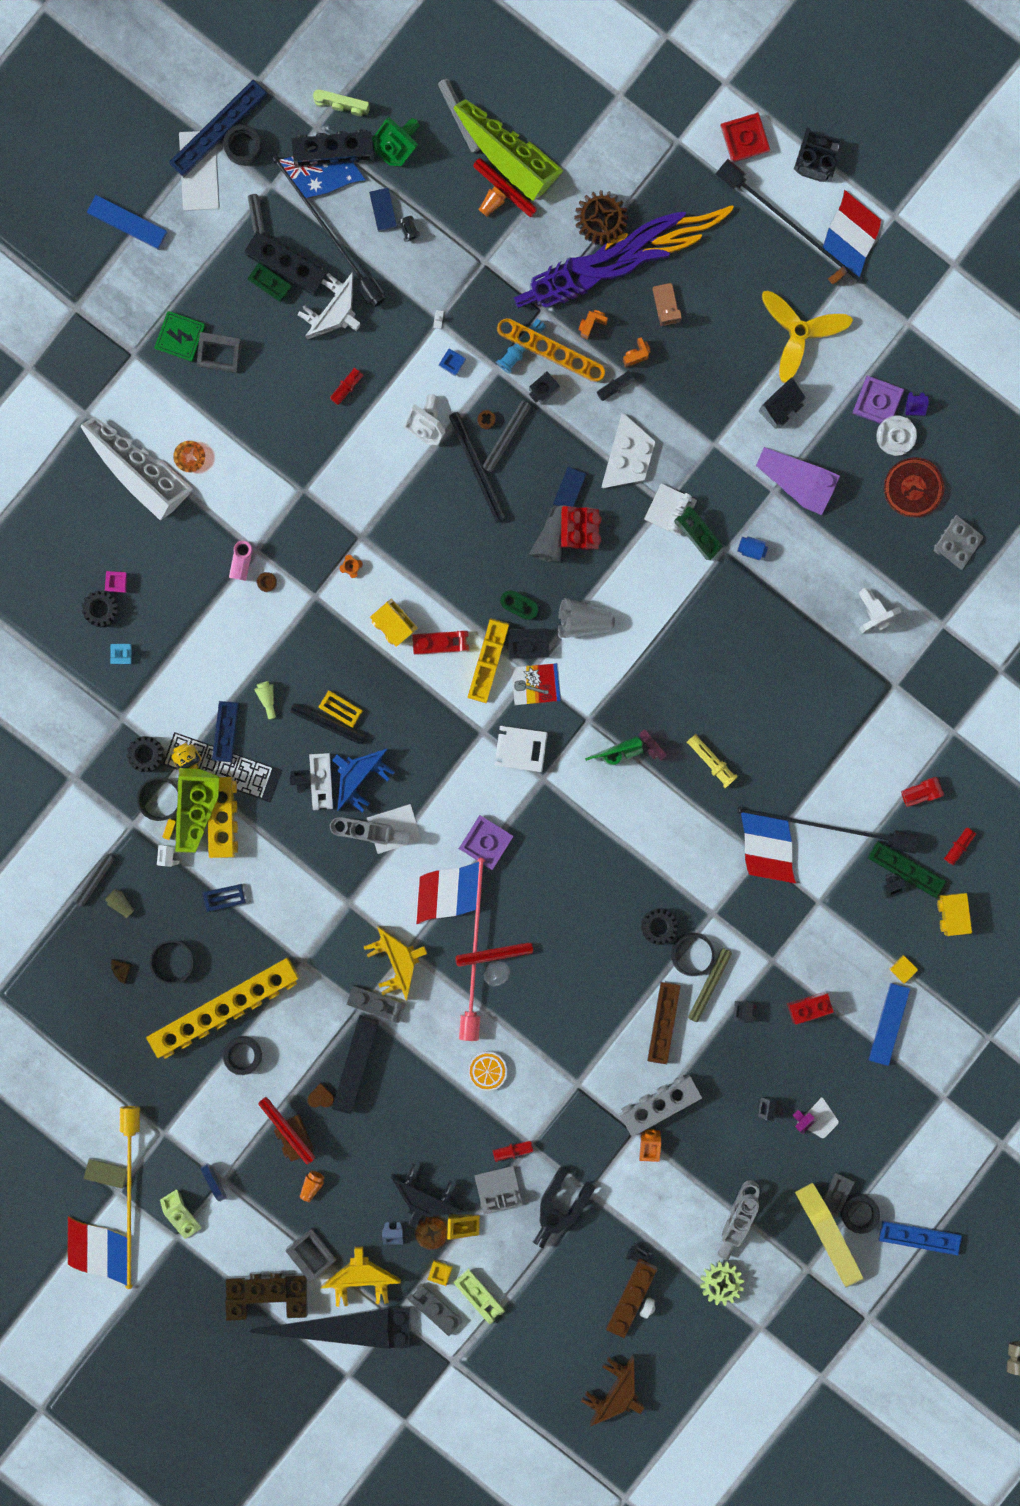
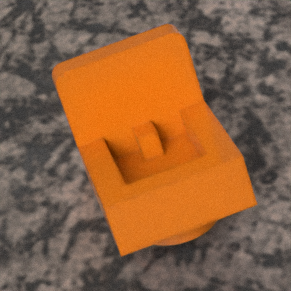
M594 310V312L589 311L586 320L582 319L578 329L582 331L580 337L588 340L594 322L606 325L608 318L605 317V314Z

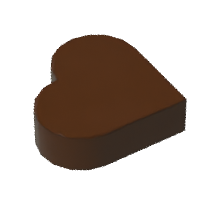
M320 1083L309 1094L307 1101L311 1107H319L320 1105L322 1107H329L334 1102V1096Z

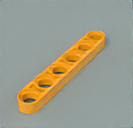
M503 319L497 325V332L500 336L591 382H598L605 375V369L601 364L512 319ZM504 322L512 326V331L508 334L501 330V325ZM522 331L530 335V339L526 343L521 342L519 339V334ZM543 340L547 343L546 351L538 350V341ZM561 349L565 352L564 360L560 361L555 358L556 350ZM575 358L582 360L583 367L581 369L573 367L572 362ZM593 367L600 369L601 375L599 378H593L590 375V370Z

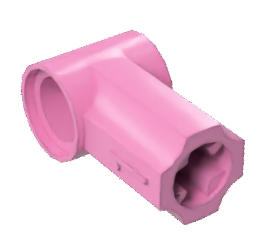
M239 541L235 544L229 578L247 580L250 560L253 554V547L249 542ZM246 544L249 551L246 555L242 556L239 554L238 549L241 545Z

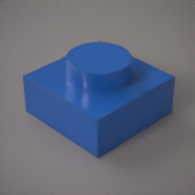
M449 348L438 366L456 377L466 358Z

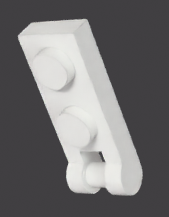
M330 753L309 754L313 810H319V808L333 809ZM318 794H326V800H319Z

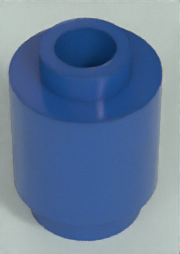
M742 536L737 552L742 553L741 555L760 561L761 557L765 558L768 546H765V541Z

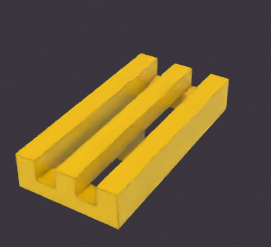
M329 690L318 707L352 728L363 712ZM331 696L357 712L356 715L328 700V698ZM325 703L331 705L332 707L351 717L353 719L352 722L346 720L345 718L326 708L324 706Z

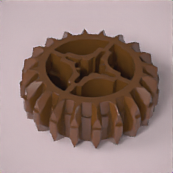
M603 190L599 191V196H596V193L593 191L591 193L592 198L585 195L584 199L586 202L580 200V207L575 210L579 215H575L574 220L580 221L575 226L576 228H582L579 231L580 235L586 233V241L592 237V244L596 243V239L600 240V245H603L604 239H606L607 243H611L610 237L617 240L618 235L616 233L622 235L624 233L622 228L627 227V223L624 222L628 220V215L624 214L627 212V208H620L624 202L622 200L616 202L618 199L617 195L610 198V191L607 192L606 196H603ZM601 203L611 206L614 210L604 209ZM594 205L595 213L585 220L586 211ZM598 212L601 214L602 217H605L604 224L603 221H601V219L598 218ZM617 216L618 221L611 230H608V221ZM588 225L598 226L601 232L592 230Z

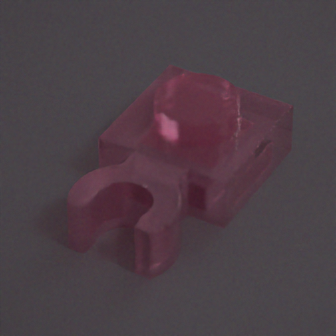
M646 730L638 734L648 746L649 750L647 752L654 760L658 758L661 761L667 756Z

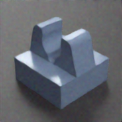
M389 1222L385 1223L382 1230L383 1245H403V1230L400 1222H397V1227L394 1230L389 1228Z

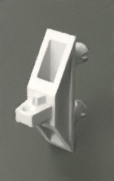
M353 272L345 283H341L331 276L330 273L326 276L332 283L324 279L322 280L321 284L335 292L334 298L322 314L317 315L306 305L303 306V309L308 315L299 311L298 316L312 325L305 335L306 340L336 330L341 326L343 328L349 326L355 331L359 329L361 324L353 318L356 314L352 311Z

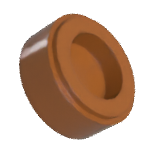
M842 266L828 280L831 284H835L847 274V270Z

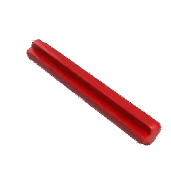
M481 158L475 161L473 167L525 214L532 217L537 212V208L485 161Z
M523 943L457 955L455 961L456 965L460 967L533 953L532 943Z
M264 1097L259 1101L258 1105L307 1165L315 1159L313 1153L267 1097Z

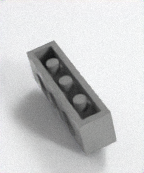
M683 1074L674 1079L675 1083L670 1086L665 1084L656 1089L657 1093L652 1096L646 1094L639 1099V1103L634 1106L631 1103L621 1109L622 1112L619 1115L631 1137L702 1099L690 1075L685 1076ZM679 1089L682 1091L683 1094L680 1099L672 1098L674 1090ZM656 1100H664L665 1106L662 1109H656L654 1107ZM638 1110H647V1116L644 1119L638 1118L636 1116Z

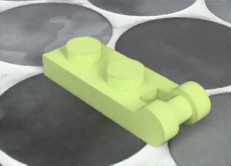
M319 89L313 93L314 102L318 107L329 105L337 111L345 109L351 111L356 116H362L363 114L368 116L369 102Z
M469 1268L453 1282L489 1324L495 1321L494 1318L496 1316L502 1315L505 1312L502 1305L497 1302ZM491 1304L493 1309L488 1312L485 1308Z

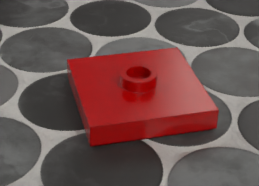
M759 112L720 124L727 150L733 163L770 152Z

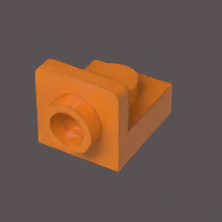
M642 337L637 340L640 350H630L625 353L626 356H623L625 368L648 360V353L651 351L647 341L643 342Z
M654 1129L640 1132L639 1161L659 1162L661 1132Z

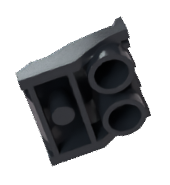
M807 127L794 170L803 177L819 182L832 181L845 139L833 138L811 131V128Z

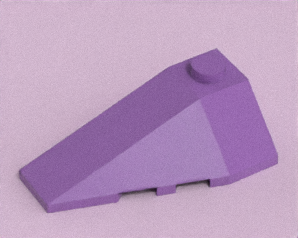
M765 447L756 464V467L784 489L798 504L819 515H822L840 475Z

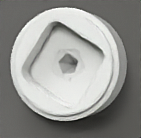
M647 1297L644 1300L640 1309V1316L647 1319L649 1315L654 1313V1299Z

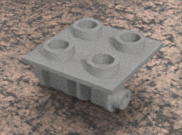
M956 515L954 519H951L947 530H944V534H941V539L937 545H934L933 551L939 555L942 554L959 569L963 570L984 537Z
M513 1166L474 1175L484 1214L523 1205Z

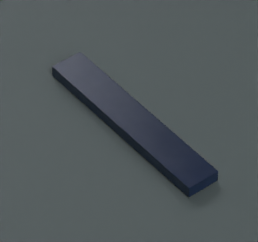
M253 79L169 161V164L184 178L224 139L229 129L237 126L268 95L267 92Z

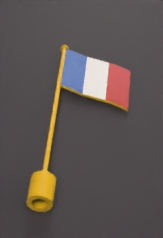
M121 1106L119 1112V1132L123 1133V1136H128L127 1236L108 1228L79 1222L68 1216V1265L82 1272L113 1279L124 1284L126 1289L133 1287L131 1285L132 1136H135L136 1132L140 1131L139 1106Z

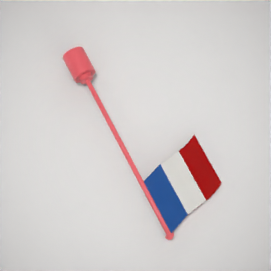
M479 858L478 862L461 868L438 870L420 876L416 924L429 919L457 916L476 910L473 952H477L484 858ZM472 964L469 1011H465V1014L460 1015L459 1039L464 1041H479L480 1016L477 1015V1012L473 1011L476 964Z

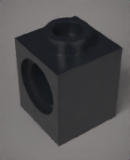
M546 371L529 386V396L535 403L539 401L541 404H544L560 390V385ZM540 385H546L549 391L541 394L537 388Z

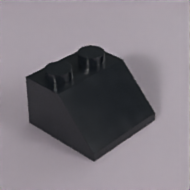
M791 377L762 404L759 412L774 428L778 425L782 427L790 419L788 415L791 412L797 413L804 406L802 402L806 397Z

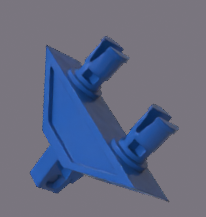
M388 748L353 760L349 757L344 760L339 755L334 757L332 761L340 767L337 771L341 774L337 811L348 802L360 810L361 813L365 811L359 802L366 806H369L370 802L356 793V789L371 771H375L387 782L390 778L384 773V770L392 775L395 771L385 765L381 759Z

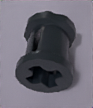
M407 216L397 222V226L401 228L404 234L403 239L405 242L412 241L421 235L414 225L413 216Z
M633 1243L626 1255V1259H632L635 1262L641 1259L649 1262L652 1253L637 1247L636 1243Z

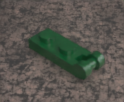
M687 506L683 510L684 513L681 516H677L674 522L683 530L704 558L711 561L723 546L695 510ZM689 518L692 520L690 525L686 522Z

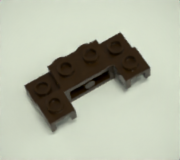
M272 1271L270 1275H262V1272H251L247 1276L226 1277V1321L246 1320L248 1317L247 1304L286 1302L287 1318H307L308 1316L307 1278L303 1273L282 1274V1271Z

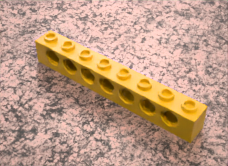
M287 957L152 1033L146 1039L156 1057L163 1056L166 1059L175 1053V1048L180 1046L183 1049L192 1044L191 1039L197 1036L201 1039L210 1034L208 1030L214 1026L216 1029H219L226 1025V1020L233 1016L235 1020L244 1015V1009L248 1007L254 1009L262 1004V999L268 997L270 1000L279 995L278 990L284 987L288 990L297 985L296 980L300 977ZM274 974L281 976L282 982L280 985L272 983L271 978ZM256 984H261L264 987L262 995L255 993L254 986ZM238 994L246 996V1004L241 1005L237 1002ZM221 1004H226L229 1007L228 1014L224 1015L219 1011ZM203 1014L211 1016L212 1021L210 1024L202 1022ZM186 1024H191L194 1027L193 1034L185 1032L184 1026ZM168 1034L176 1036L175 1044H170L167 1041Z

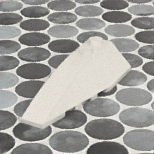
M95 416L81 425L92 446L114 475L159 520L172 513L192 492L193 488L160 459L155 460L148 455L150 452L144 448L142 450L132 445L133 441L127 437H120L116 434L117 431Z

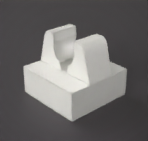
M158 845L157 865L168 867L178 865L179 861L173 860V854L180 852H175V847Z

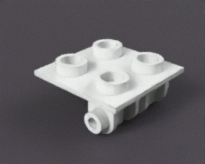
M661 483L644 520L680 536L683 530L675 524L674 520L677 516H681L684 513L683 510L687 506L694 508L697 500L687 493L683 494Z

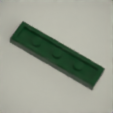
M876 841L867 859L901 879L903 878V880L936 899L947 882L879 841Z

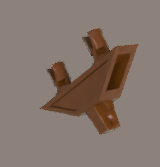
M633 1354L624 1366L611 1359V1357L607 1358V1362L612 1366L606 1363L603 1364V1369L617 1376V1380L604 1399L600 1400L589 1393V1391L585 1392V1396L590 1400L582 1397L580 1402L595 1410V1414L590 1420V1427L623 1413L625 1410L629 1412L632 1409L639 1414L644 1410V1405L637 1400L638 1395L635 1394Z

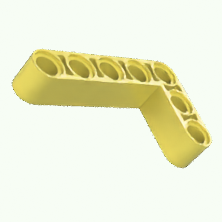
M811 1183L796 1191L795 1194L811 1220L845 1288L864 1279L828 1207L814 1184Z

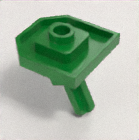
M388 117L372 137L374 151L388 165L402 166L416 149L418 144L410 136L419 128L418 120L411 118L403 127H399Z

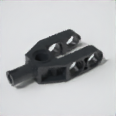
M562 1166L557 1170L541 1198L539 1217L541 1229L532 1242L535 1245L539 1243V1247L543 1249L552 1233L558 1234L577 1221L596 1187L586 1181L566 1215L550 1207L554 1195L560 1190L561 1184L569 1170ZM551 1214H556L559 1220L557 1223L551 1224L548 1222V1217Z

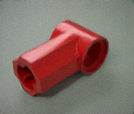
M938 777L927 779L919 785L901 791L906 807L944 796Z

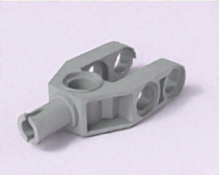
M344 817L335 818L330 823L331 832L337 836L384 845L391 842L408 845L411 832L393 830L392 826L388 824ZM338 821H342L345 825L342 832L336 830L335 825ZM358 824L363 825L365 828V832L361 836L355 832Z
M749 1180L743 1183L722 1232L723 1243L717 1254L724 1260H729L734 1246L740 1247L758 1212L760 1188L755 1181ZM753 1187L756 1189V1193L747 1194L745 1189Z

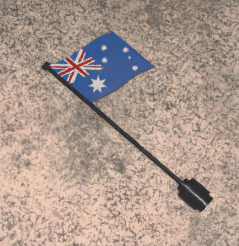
M330 145L328 147V149L331 151L336 150L338 148V146L336 145ZM314 148L309 152H315L318 148ZM275 156L272 162L278 165L360 278L358 291L373 308L382 304L386 300L385 292L374 277L364 278L307 200L308 198L328 194L352 183L366 181V179L354 163L295 168L293 157L280 159L279 156Z

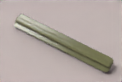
M725 948L721 950L688 1016L690 1020L694 1022L699 1021L732 955L731 951Z

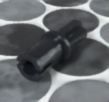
M628 370L615 380L611 379L610 383L596 392L597 396L601 401H604L615 393H620L621 389L635 381L633 375Z

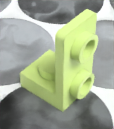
M177 1189L160 1199L164 1215L184 1239L201 1229L200 1224L184 1206L182 1196Z

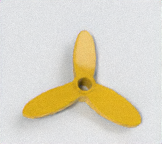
M764 291L762 293L765 307L790 335L779 365V378L782 383H786L796 374L804 354L805 340L807 338H823L835 335L847 329L853 321L846 314H828L807 322L801 321L793 309L777 294L771 291ZM801 327L804 330L805 335H797L795 333V328Z

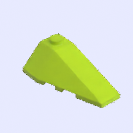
M179 768L175 852L196 853L207 822L218 799L219 776L201 769Z

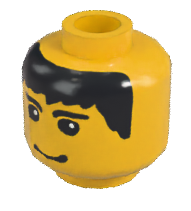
M184 743L173 749L172 760L178 770L179 768H199L197 764L201 762V757L193 744L188 745V743Z

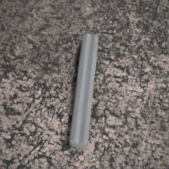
M441 80L438 86L470 151L475 153L480 148L454 110V106L459 103V100L449 80Z

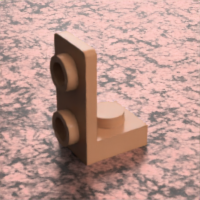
M672 284L654 286L652 290L660 326L679 323L682 317L680 310L677 309Z

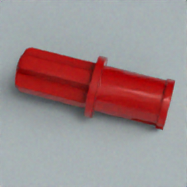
M356 368L352 369L344 381H340V386L330 396V399L335 404L339 405L349 392H353V387L363 377V374L359 373L360 371Z
M965 828L957 841L953 842L954 845L943 859L954 866L962 853L967 851L966 848L976 833L970 828Z
M526 1141L515 1145L510 1143V1146L494 1149L495 1162L509 1158L515 1159L517 1156L532 1153L533 1146L531 1141Z

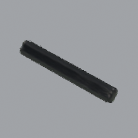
M296 703L291 707L290 712L357 744H362L364 741V734Z

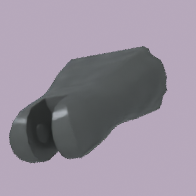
M566 505L551 508L545 526L529 555L546 562H558L561 560V509Z

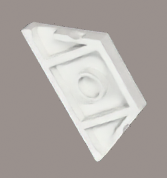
M623 413L621 414L601 487L603 489L644 481L655 441Z

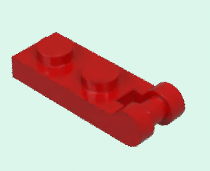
M468 631L412 634L414 655L469 651V645H467ZM453 638H459V645L453 646Z

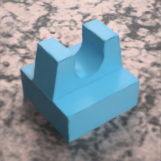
M110 644L111 664H132V644Z

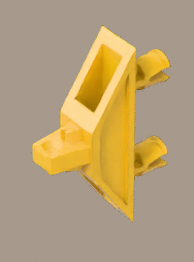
M377 926L381 938L379 941L364 946L365 950L375 948V950L367 954V957L370 958L385 951L396 974L394 978L378 983L379 988L390 986L381 992L382 995L400 989L407 1001L414 966L416 963H419L418 957L426 955L427 951L425 946L414 949L413 945L408 947Z
M362 1246L355 1247V1258H350L348 1265L325 1281L320 1287L335 1289L336 1307L340 1306L341 1297L344 1306L349 1305L348 1287L367 1285L375 1286L376 1304H380L381 1294L384 1304L389 1303L387 1285L401 1283V1279L372 1263L368 1257H364Z

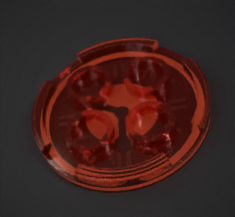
M911 457L901 460L889 470L885 477L884 495L886 501L895 512L902 516L910 518L925 516L932 512L943 498L944 482L937 467L926 459Z

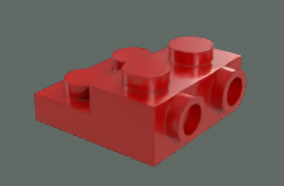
M563 506L561 509V547L583 550L599 549L601 536L599 535V524L601 523L599 509Z

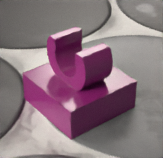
M797 1110L793 1114L799 1121L795 1127L802 1134L817 1121L810 1113L804 1116Z

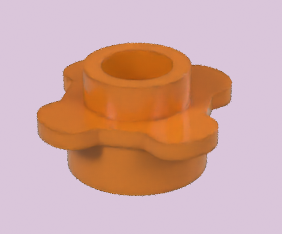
M346 555L345 561L339 569L341 573H347L351 578H356L358 576L357 572L359 568H362L363 563L361 560L354 559L352 555Z

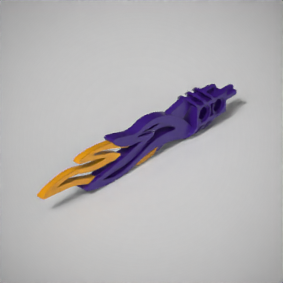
M728 206L702 216L685 217L686 212H677L649 221L629 236L627 233L618 236L617 240L612 239L611 243H606L593 255L569 257L563 264L560 261L554 268H552L553 265L549 266L547 271L531 279L532 283H530L529 291L513 298L518 308H521L534 301L537 306L542 305L543 307H549L558 302L566 303L569 301L567 298L575 299L578 297L576 294H586L590 288L601 280L625 276L644 262L666 259L670 253L698 242L702 238V234L679 239L673 238L713 227L726 218L734 206ZM716 218L701 226L686 227L657 237L676 225L698 223ZM649 242L656 246L684 243L672 247L648 248L640 250ZM617 243L616 246L612 247L611 249H608L613 244ZM625 253L618 259L616 264L607 267L593 268L594 266L601 265ZM630 264V265H628V266H626V267H624V268L615 270V269H617V268H619V267H621V266H623V265ZM569 273L580 276L576 285H574ZM563 279L566 285L560 287L556 284V281ZM541 287H545L548 290V293L545 295L539 294L538 289Z

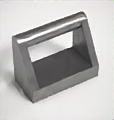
M200 332L197 367L237 373L242 341L238 338ZM205 345L234 349L233 364L204 360Z
M312 1228L285 1250L309 1282H312L337 1260ZM307 1237L312 1240L327 1260L316 1271L297 1248Z

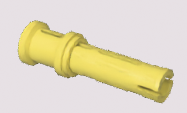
M697 734L687 741V744L712 769V775H716L724 784V788L738 777L737 774L734 775L727 768L726 762H721Z

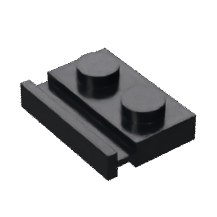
M548 628L508 629L509 659L549 658Z

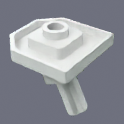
M428 394L426 396L424 409H421L416 404L412 406L403 427L427 445H439L445 434L444 428L440 421L437 420L438 411L436 408L438 397L435 394Z
M863 588L859 592V596L866 605L867 613L871 621L859 628L862 634L871 629L879 628V630L890 626L889 622L902 612L899 607L886 612L880 600L875 599L869 588Z

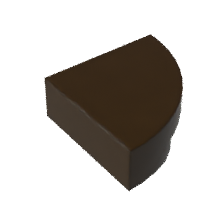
M112 959L111 969L118 981L127 984L132 964Z

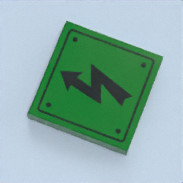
M167 311L154 349L193 363L199 346L200 332H204L206 325Z

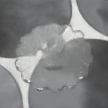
M502 961L490 963L485 968L483 974L485 982L492 987L504 984L505 980L509 978V967Z

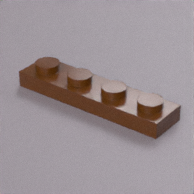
M660 981L647 1057L648 1062L666 1065L668 1063L681 985Z
M638 1259L606 1326L607 1331L625 1338L653 1280L657 1266Z

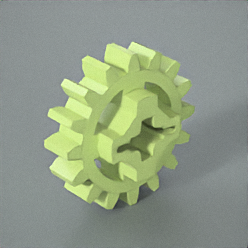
M719 1260L717 1266L710 1263L711 1269L705 1268L706 1276L701 1275L700 1277L704 1281V1283L700 1284V1287L706 1288L702 1292L703 1295L709 1294L708 1301L711 1302L715 1299L716 1305L722 1301L723 1305L726 1306L727 1300L734 1303L733 1297L740 1298L738 1291H743L744 1289L739 1285L744 1283L743 1278H738L741 1272H735V1265L729 1267L728 1261L722 1265ZM720 1271V1273L716 1274L715 1276L712 1275L715 1272ZM729 1272L734 1276L735 1282L729 1280ZM724 1279L726 1284L720 1287L717 1282H721ZM709 1284L715 1287V1294L709 1289ZM728 1291H732V1292L729 1293L728 1295H725V1296H724V1293H726V1292H728Z

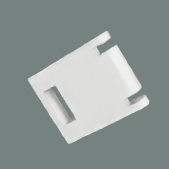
M500 726V730L507 731L506 735L499 734L495 758H501L503 761L495 762L494 766L542 772L548 733ZM534 741L541 742L539 762L531 761Z

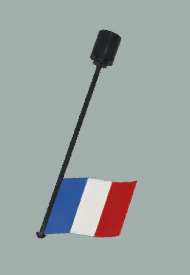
M729 159L723 163L715 175L732 189L736 187L740 189L743 186L840 267L844 266L847 273L857 280L856 283L862 282L860 275L866 256L878 235L881 225L880 218L844 190L840 207L828 228L822 247L745 183L747 179L745 178L746 173Z
M742 807L737 808V813H741L745 833L746 867L749 875L796 884L792 869V839L788 822L888 840V845H891L892 850L913 854L916 853L919 834L894 830L888 837L741 809Z

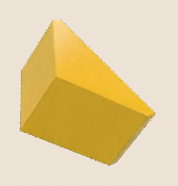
M449 1214L447 1239L479 1236L480 1215Z

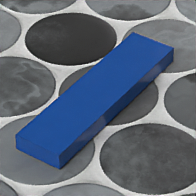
M95 195L87 211V214L159 250L167 234L166 230Z
M890 983L868 1060L889 1066L910 988Z
M882 1220L878 1240L959 1255L962 1235Z

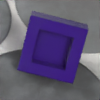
M910 392L907 398L905 414L925 416L929 403L928 396H925L924 393H920V396H913V393Z

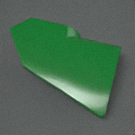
M635 736L585 758V760L588 761L593 758L602 757L607 765H616L622 759L621 752H623L626 759L643 753V743L639 737ZM612 753L617 754L615 762L612 759L608 760L607 756Z

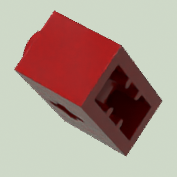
M826 992L787 1003L792 1022L795 1025L834 1013L829 995Z

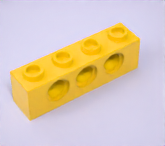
M219 777V793L225 792L228 798L225 803H221L217 799L208 820L209 858L235 857V853H238V841H235L234 834L238 833V822L234 821V813H237V801H234V793H237V782L233 781V777ZM222 811L228 815V820L225 823H221L218 820V815ZM221 832L228 834V841L226 843L219 841L218 836Z

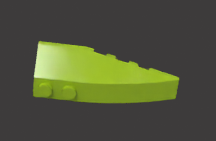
M465 99L454 106V110L462 124L482 152L513 185H516L531 200L534 201L542 196L563 173V170L531 142L526 144L518 138L519 134L514 131L512 133L502 128L503 124L501 122L487 118L486 112Z

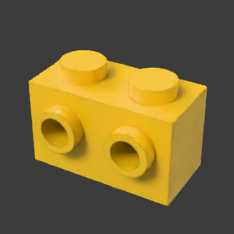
M392 598L370 616L375 628L381 630L385 634L386 640L391 645L394 644L395 647L418 629Z
M967 893L940 895L937 906L938 911L942 912L943 920H940L941 932H944L946 936L971 934Z

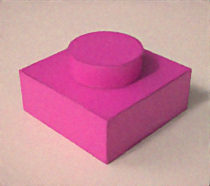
M106 571L105 591L126 593L127 573Z

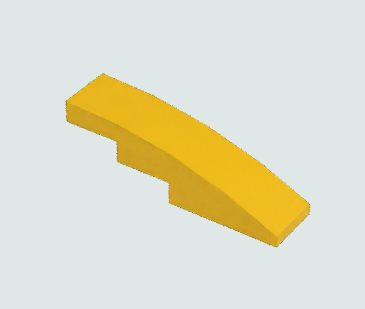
M490 618L467 698L487 703L510 623Z

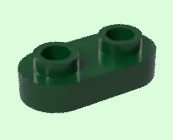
M506 591L500 598L501 606L505 610L522 619L531 620L538 613V606L534 601L515 591ZM509 597L514 599V603L511 605L506 602ZM525 607H531L532 612L526 614L524 612Z

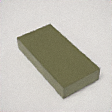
M89 1158L84 1179L123 1189L127 1168Z

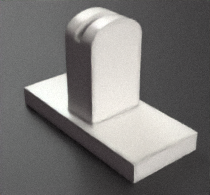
M436 310L433 328L441 329L444 311Z

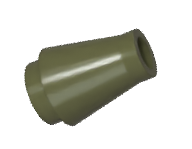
M115 889L105 898L107 905L125 918L134 911L122 891L119 892Z

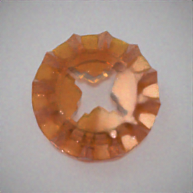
M195 441L180 443L175 448L173 454L176 466L183 472L189 473L199 470L204 464L206 457L203 447ZM193 450V456L197 461L190 460L186 462L187 458L182 453L190 454Z
M425 1218L416 1227V1240L420 1246L428 1250L437 1249L447 1239V1228L438 1218ZM428 1226L432 1231H439L434 1235V1241L430 1236H425L428 1233Z

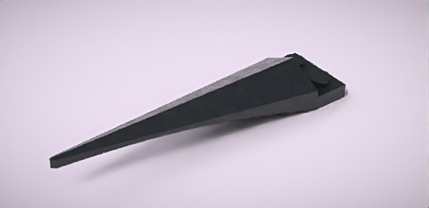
M388 1306L320 1319L252 1328L249 1332L385 1349L410 1348V1306Z

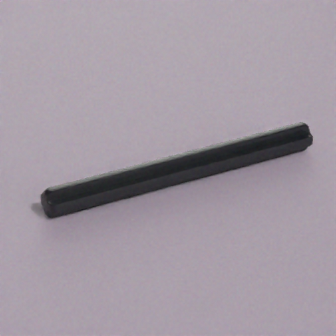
M454 412L449 415V419L496 523L502 522L506 519L461 416L459 412Z

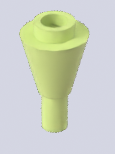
M268 681L257 684L258 688L254 690L266 708L268 719L275 718L273 684H269Z

